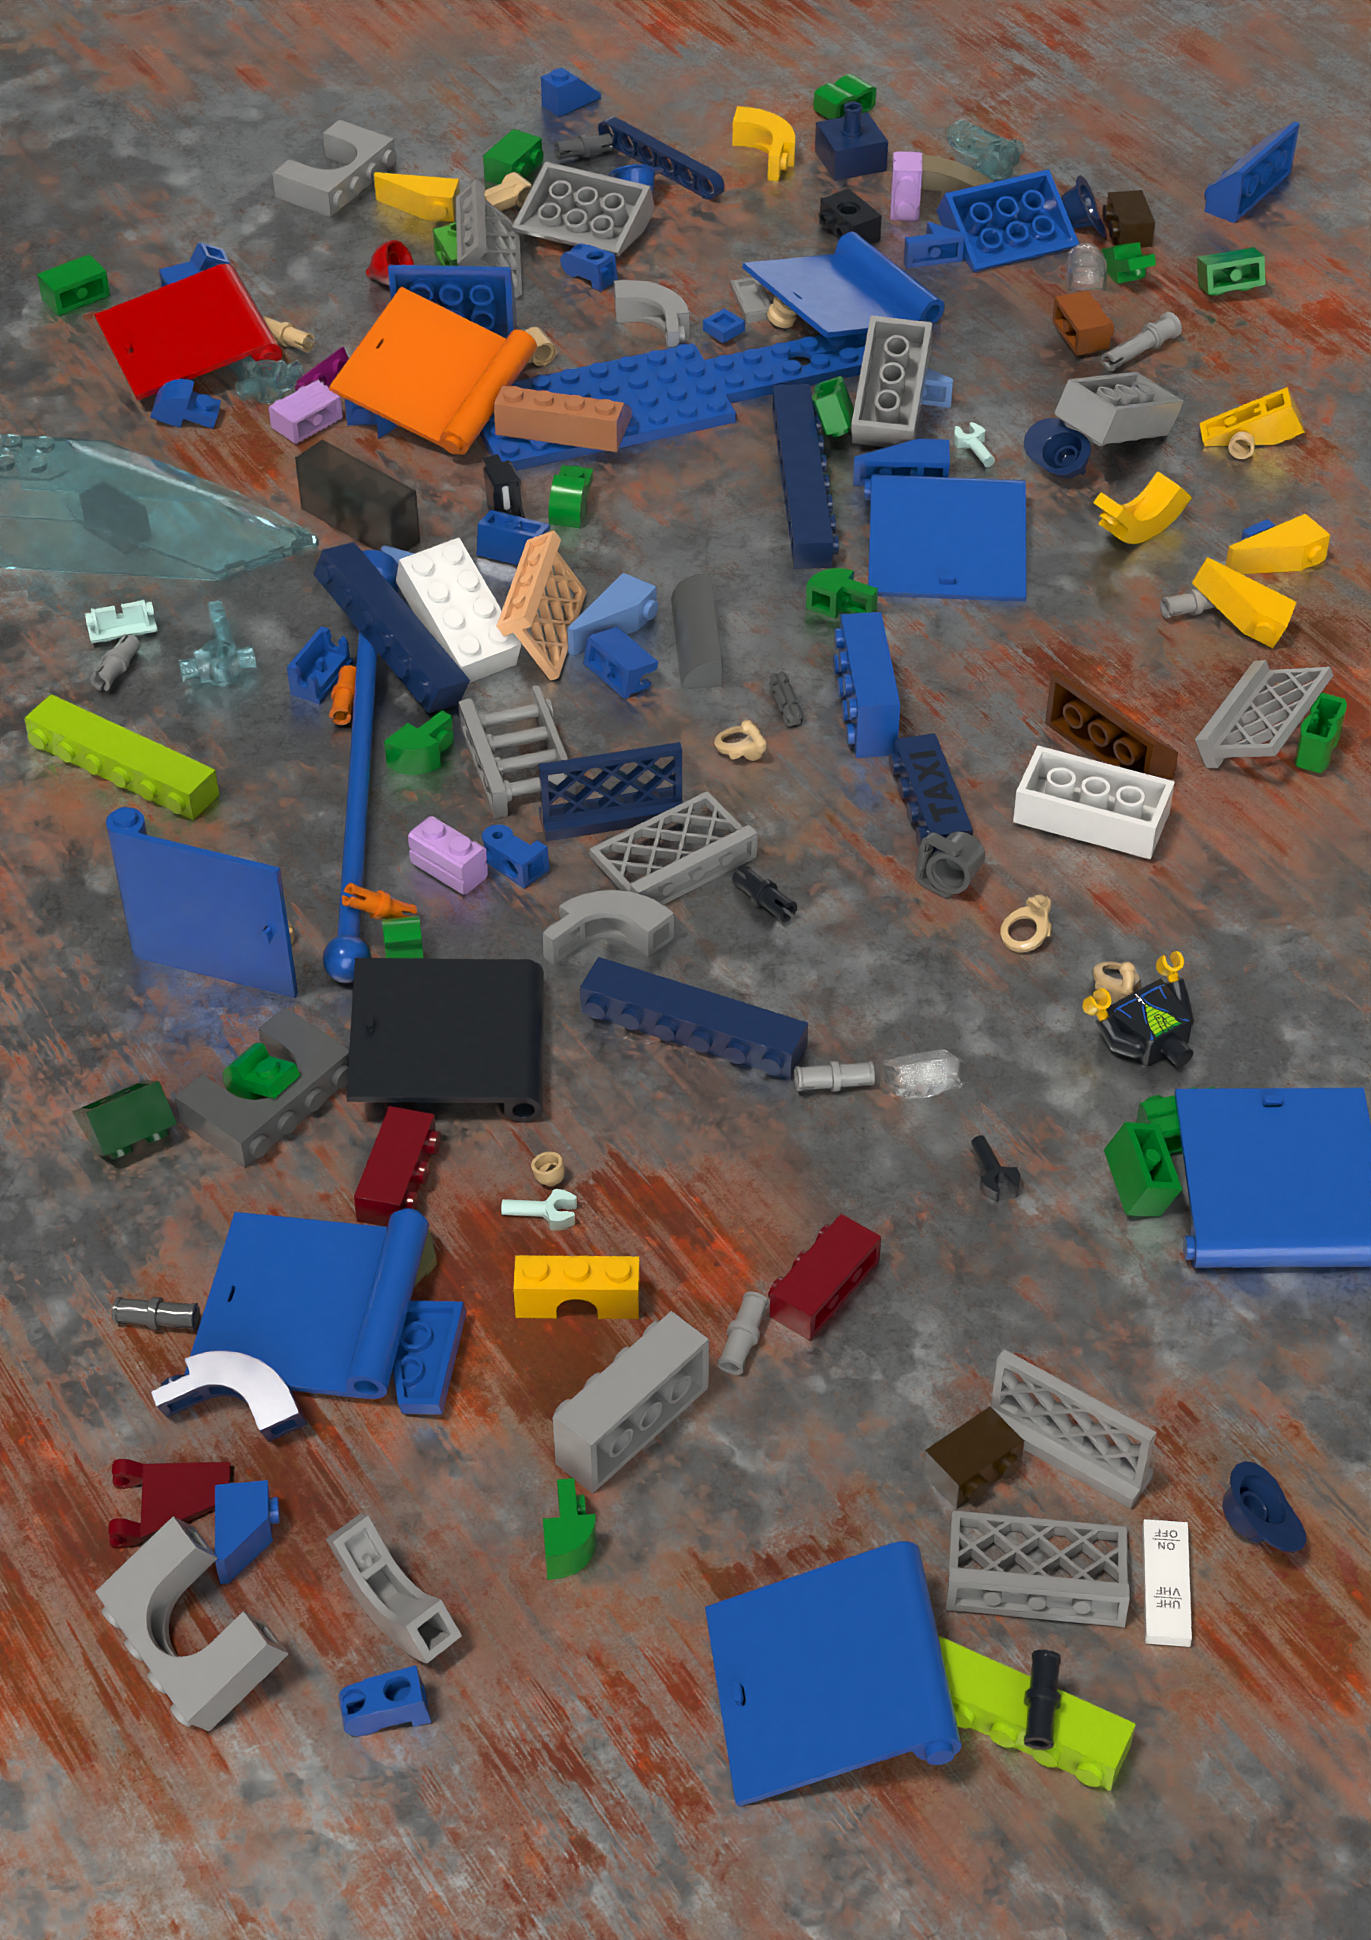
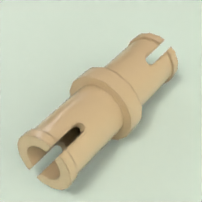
M268 316L263 317L278 344L285 347L293 346L306 353L313 349L315 341H311L315 339L313 334L296 329L292 323H281Z

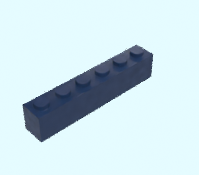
M352 542L323 549L313 575L426 712L432 713L458 705V701L462 700L470 679L356 543Z
M597 958L580 986L581 1013L595 1019H602L624 1026L630 1030H637L658 1037L664 1041L687 1046L698 1052L712 1054L736 1064H743L762 1070L770 1075H777L791 1080L795 1066L799 1065L807 1050L808 1022L605 958Z

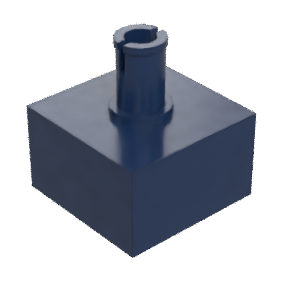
M849 102L844 105V117L816 122L815 153L834 181L887 171L888 140L869 113L861 114L862 106L857 102Z

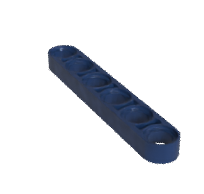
M611 116L598 124V134L604 135L609 133L612 138V144H608V146H612L641 164L663 168L664 170L660 173L661 175L699 196L711 200L724 192V181L718 172L621 119ZM668 158L671 161L673 168L669 164ZM688 169L692 173L693 179L689 175ZM708 180L711 182L714 190L710 187Z

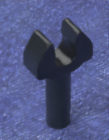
M979 1135L973 1138L971 1145L986 1171V1174L980 1178L979 1188L983 1195L994 1202H998L1000 1190L997 1183H1004L1008 1186L1011 1194L1016 1197L1020 1184V1173L1017 1167H1001L986 1137Z

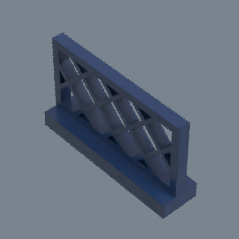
M680 742L539 764L541 802L539 818L546 842L633 828L682 804V747ZM673 756V760L663 769L654 764L660 758ZM635 762L638 764L629 774L619 770L625 763ZM589 769H602L603 771L593 780L584 775ZM649 770L655 776L648 783L644 784L637 780L645 771ZM561 773L567 775L558 785L548 780V775ZM611 776L621 780L611 790L602 785ZM664 780L673 784L670 787L657 788ZM576 781L585 785L577 795L567 791ZM629 786L639 790L638 792L621 794ZM594 791L603 795L600 798L587 799ZM559 797L569 801L568 803L551 805Z

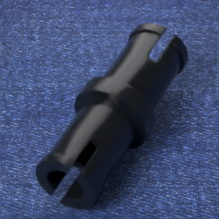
M747 865L738 868L745 875L746 879L736 872L733 874V884L750 895L752 902L760 908L765 907L782 922H787L791 919L784 912L783 908L795 915L797 903L778 890L777 884L772 880H764Z
M1036 1650L1032 1652L1030 1689H1027L1024 1693V1704L1028 1707L1024 1744L1033 1749L1047 1750L1054 1746L1055 1712L1061 1706V1695L1057 1692L1061 1656L1051 1650Z

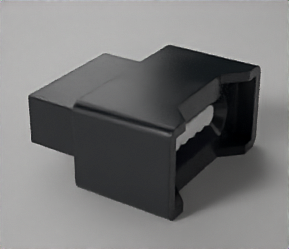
M498 454L484 457L485 467L483 471L489 511L493 510L525 518L520 490L522 483L511 461L502 462Z

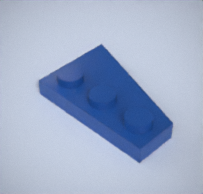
M410 1301L393 1366L397 1401L402 1414H443L467 1313L464 1302Z

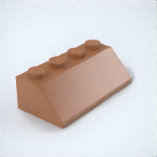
M502 386L494 403L495 433L501 436L617 452L631 419L632 409L623 402L611 401L609 399H594L579 395L552 393L546 390L538 391L523 389L517 386Z

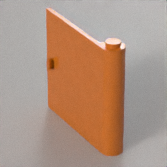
M400 287L329 386V391L445 448L451 454L463 455L467 453L493 415L494 403L501 387H510L514 384L535 353L537 343L530 334L516 329L511 331L506 339Z

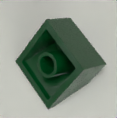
M143 1080L72 1111L97 1155L106 1156L109 1154L111 1159H116L132 1152L131 1144L144 1138L147 1143H152L168 1136L167 1128L177 1124L160 1082L154 1080Z

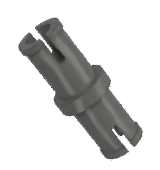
M609 133L591 137L579 135L577 139L555 141L554 147L559 148L554 149L555 155L558 160L575 156L588 158L589 154L611 152L613 147L608 146V144H612V138Z
M117 1297L112 1307V1320L114 1324L148 1325L150 1330H160L161 1327L196 1330L200 1319L198 1303L164 1302L162 1297H152L151 1300Z

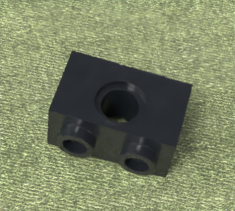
M848 188L820 199L819 223L838 240L846 233L856 232L870 244L880 241L882 215Z

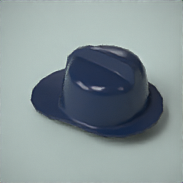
M1079 175L1076 179V185L1061 196L1072 227L1079 229L1094 226L1098 233L1106 238L1107 231L1098 213L1093 192L1086 179Z
M1046 418L1037 421L1029 428L1023 445L1026 454L1032 461L1062 479H1070L1079 474L1083 476L1086 474L1091 444L1084 434L1078 430L1068 428L1063 424L1064 421L1057 418Z
M1245 1461L1235 1465L1230 1475V1487L1224 1494L1222 1502L1224 1516L1229 1525L1248 1541L1256 1543L1266 1541L1271 1546L1285 1552L1295 1553L1302 1550L1307 1542L1306 1532L1301 1521L1286 1500L1276 1479L1266 1469L1256 1463Z

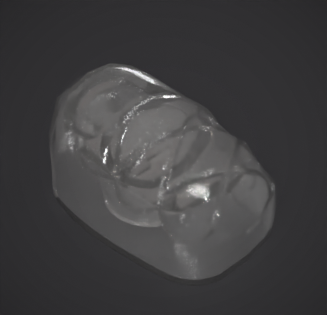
M1091 243L1077 244L1069 252L1064 275L1065 285L1068 290H1106L1107 264L1103 253L1100 252L1096 245Z
M945 1049L908 1054L882 1061L885 1083L888 1089L899 1097L930 1098L940 1094L942 1091L958 1088L962 1091L967 1084V1064L961 1058L949 1053Z

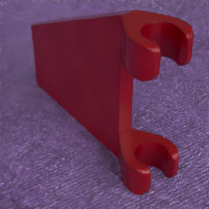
M116 1459L113 1461V1486L117 1489H127L142 1484L140 1523L124 1518H115L109 1522L110 1546L115 1549H122L146 1541L173 1516L186 1523L215 1510V1485L230 1484V1462L143 1464L129 1459Z

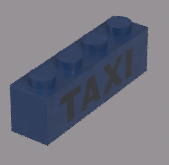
M936 733L895 739L894 754H889V767L892 775L897 774L900 798H906L908 820L916 825L918 847L921 845L922 839L932 832L944 838L954 832H964L973 836V828ZM932 846V847H933V853H934L937 848L934 847V846Z

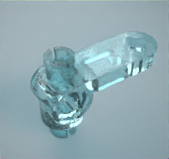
M957 120L946 130L949 144L954 149L977 159V164L972 169L984 174L991 180L1010 177L1013 174V167L1018 164L1020 156L1024 153V146L1021 141L1018 140L1016 142V139L1009 141L965 120Z
M251 356L226 365L239 380L235 383V387L242 401L254 397L261 403H274L276 400L283 398L284 392L293 389L294 382L305 374L298 360L286 364L283 360H261L255 362Z
M219 600L207 603L215 639L205 643L202 649L193 650V658L178 660L182 681L199 677L200 684L210 683L219 687L228 686L236 682L239 676H241V669L256 667L252 645L236 649L222 601Z

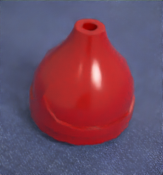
M390 240L379 246L372 255L371 263L366 269V275L369 279L377 280L384 285L390 286L389 265H414L412 255L407 247L398 240Z

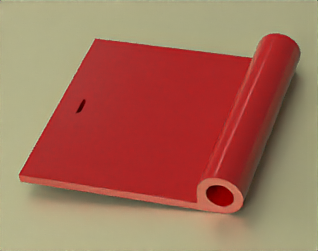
M224 263L94 314L137 401L158 393L159 389L169 381L177 379L191 380L248 356H251L255 365L260 369L273 368L282 358L280 346L236 269L230 264Z

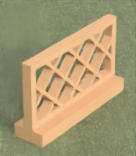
M554 530L526 541L496 626L503 636L512 633L516 635L550 681L559 678L568 651L567 628L579 617L587 593L584 586L558 553L561 539ZM556 583L558 584V588H559V592H560L561 598H559V594H558V590H557ZM545 586L547 589L548 597L546 596ZM570 589L574 593L573 598H571ZM549 604H550V606H551V610H552V614H553V619H552V617H551V613H550V609H549ZM561 605H563V609H564V613H565V618H566L565 620H564V616H563V611H562ZM538 608H539V612H540L541 618H539V615H538V611H537ZM541 626H543L546 641H544V636H543V632H542ZM528 627H531L532 636L527 631ZM554 627H556L557 636H558V640H559L558 642H557V638H556V634H555ZM546 648H548V650H549V655H550L551 661H550L549 658H548V653H547V649H546Z

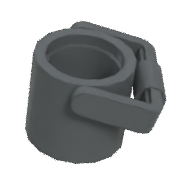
M932 832L922 839L919 846L915 879L918 884L939 896L950 898L952 894L961 893L968 888L985 862V850L976 837L968 833L954 832L944 838ZM932 846H934V847L937 848L934 853H933V847H932Z

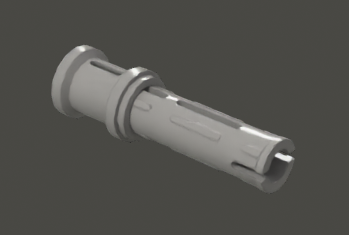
M1165 312L1158 321L1145 324L1139 334L1112 350L1105 352L1101 360H1105L1108 357L1109 359L1102 362L1103 366L1109 371H1114L1117 367L1147 349H1158L1165 340L1176 338L1181 334L1182 325L1180 320L1174 313Z

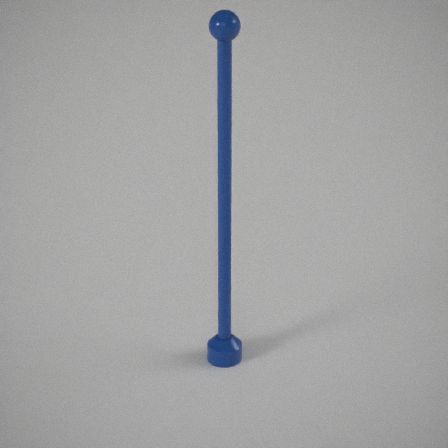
M362 551L398 594L399 586L396 583L398 563L396 560L382 551ZM360 630L358 634L337 937L332 939L325 947L322 957L323 966L327 974L332 979L341 983H353L355 958H371L368 946L360 939L361 910L342 904V895L356 898L354 895L343 892L345 887L349 883H354L363 888L378 653Z

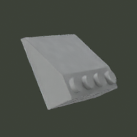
M545 162L512 226V230L576 246L579 243L592 245L612 252L615 256L619 257L644 232L655 210L651 187Z

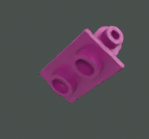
M340 347L297 380L295 390L297 391L300 387L307 386L318 379L320 383L323 382L324 386L327 385L329 388L349 360L345 348Z

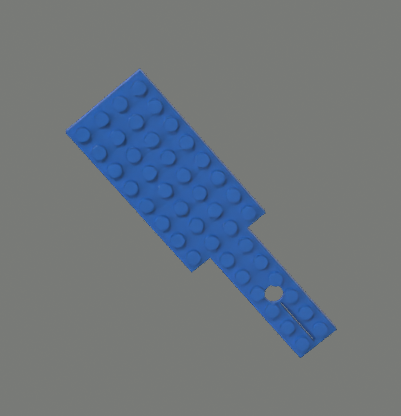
M867 333L826 338L823 335L804 337L795 341L776 343L767 347L748 349L743 352L720 355L706 360L703 359L694 343L681 344L673 348L653 350L645 354L631 357L625 356L617 360L593 363L589 366L565 369L561 372L547 375H537L533 378L515 381L512 386L538 391L546 390L566 395H579L594 399H609L625 403L632 409V416L619 448L735 423L736 412L731 403L772 395L773 385L810 384L812 386L838 376H842L843 379L858 376L861 373ZM802 356L810 359L811 363L801 366L798 361L790 359ZM494 413L480 432V436L490 456L498 454L502 462L510 460L516 471L605 451L496 435Z

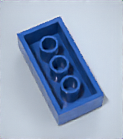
M882 613L841 614L840 628L834 629L835 649H839V653L833 654L834 675H840V677H837V692L839 698L844 697V700L841 702L843 721H849L846 724L847 744H853L855 758L889 756V754H894L895 739H898L900 699Z

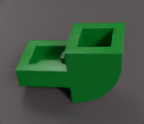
M1140 242L1101 249L1106 271L1117 284L1145 278L1146 268L1156 266L1155 253L1142 254Z
M562 465L559 475L554 474L548 510L550 525L580 529L587 510V496L593 481V469Z
M844 568L823 570L812 576L807 582L806 609L834 619H836L841 611L847 614L877 612L878 588L855 581L853 570Z
M441 710L420 728H416L409 723L405 724L384 741L386 766L395 772L406 775L426 774L441 767L440 752L448 749L454 742L452 716Z
M419 916L382 919L386 958H424Z
M254 1043L223 1070L222 1076L228 1092L243 1099L258 1100L261 1096L275 1099L300 1076V1073L295 1063L269 1056L264 1043Z
M574 1478L557 1479L560 1517L543 1518L547 1580L561 1579L577 1573L588 1564L595 1552L597 1542L596 1515L586 1514L585 1495H576Z

